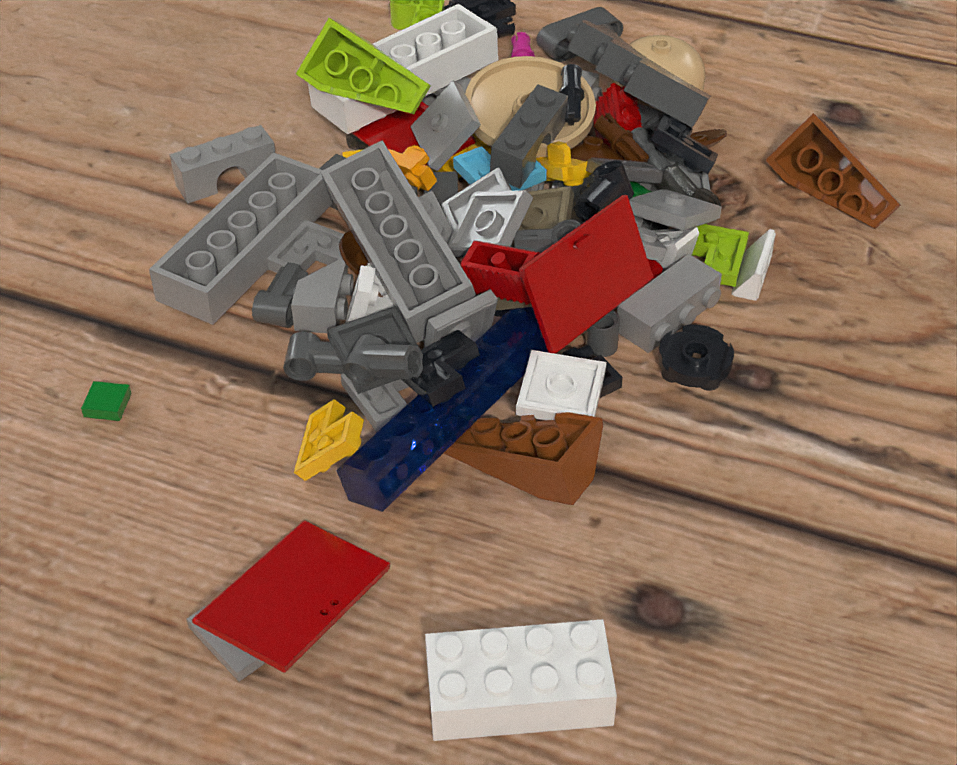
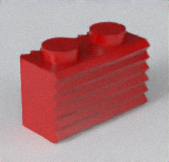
M611 83V87L606 88L607 92H602L603 96L599 97V101H595L594 125L600 116L603 115L605 117L606 113H610L625 130L632 131L635 128L642 127L640 122L641 114L637 103L638 98L625 92L626 86L621 87L616 83ZM595 129V135H596V137L602 139V140H603V143H606V144H608V145H611V144L604 138V136H602V135Z
M477 240L473 241L460 264L472 283L475 293L482 294L491 289L495 296L500 297L501 300L506 298L507 301L512 299L513 302L519 301L520 304L523 302L526 305L531 303L519 268L538 256L540 252Z

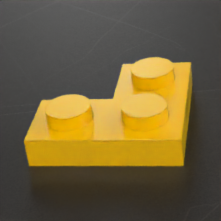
M335 399L309 415L294 469V474L304 481L320 472H326L334 463L344 457L352 456L360 447V435L364 419L353 411L344 416L346 407Z

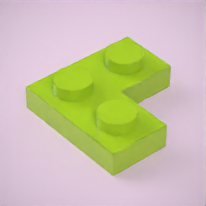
M708 224L696 226L699 230V236L692 256L705 257L704 263L722 274L720 285L736 287L748 243L749 232Z

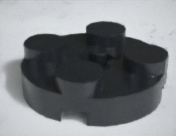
M703 325L683 326L682 332L672 335V331L665 334L660 342L658 363L662 369L661 375L663 379L671 383L676 382L687 387L701 388L706 391L715 390L720 386V382L727 378L731 372L734 348L731 343L728 346L723 341L724 335L716 329ZM694 353L701 354V358H692Z

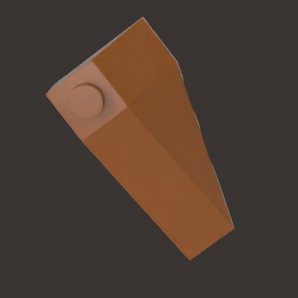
M814 113L766 159L768 164L789 185L875 229L901 206L826 122Z
M570 412L556 413L555 420L536 421L534 415H523L520 421L512 423H501L497 417L455 420L437 439L434 447L441 453L539 499L573 506L594 480L604 423L600 417Z

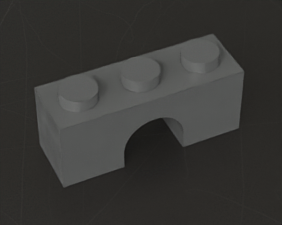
M537 84L491 147L490 172L499 167L508 183L520 189L535 168L536 156L541 143L546 145L552 143L564 127L568 96Z

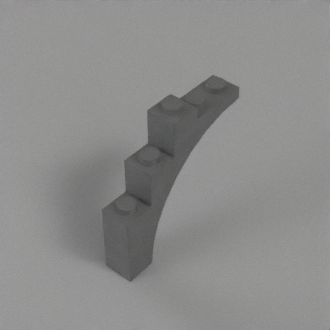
M588 20L581 21L580 25L576 23L573 25L567 37V41L570 42L567 48L568 51L596 65V71L626 86L625 92L693 128L711 95L677 77L635 50L616 33L615 30L617 28L608 23L595 25Z

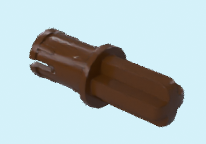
M606 113L605 117L602 115L597 119L594 128L611 144L610 149L613 152H619L627 161L648 162L649 155L632 139V132L621 127L610 113Z

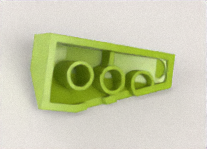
M328 18L296 72V75L321 92L410 114L415 113L431 87L430 84L375 45L331 18Z

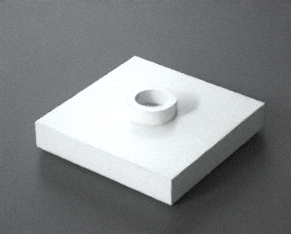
M531 350L516 404V415H534L536 419L555 420L556 413L570 412L595 417L607 362Z

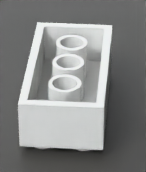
M603 619L425 634L433 741L614 726L617 694Z

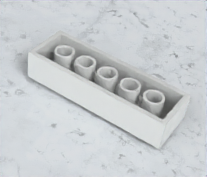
M460 4L373 43L377 48L431 85L425 96L435 93L437 90L449 85L452 81H457L498 61L497 28ZM308 83L311 107L346 134L358 131L362 127L396 111L321 92Z

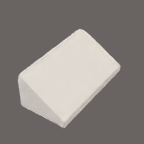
M769 229L746 250L736 287H733L731 292L733 296L754 301L759 298L772 258L776 236L775 230Z

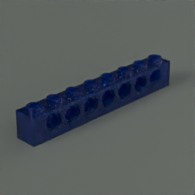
M533 307L510 309L476 341L480 356L469 361L463 368L455 370L462 375L466 386L464 390L453 395L450 400L439 403L434 407L420 395H417L336 470L349 501L383 512L525 374L531 350L548 352Z

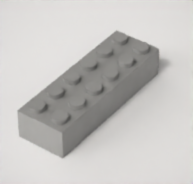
M383 140L320 171L331 198L371 267L376 268V276L393 305L397 307L416 343L425 339L429 319L476 297L472 283Z
M273 152L149 269L156 301L213 325L268 270L266 259L305 220L315 222L332 205L331 195L320 173L322 170Z

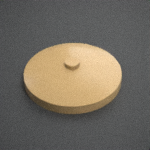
M518 56L493 62L481 69L471 79L465 93L481 124L474 134L481 141L492 147L537 84L559 92L562 87L561 69L565 65L542 57ZM582 76L581 88L584 90V99L581 101V120L574 122V125H568V122H565L564 127L552 142H565L570 149L579 144L588 135L595 116L596 102L594 93ZM541 143L536 158L548 156L546 144Z

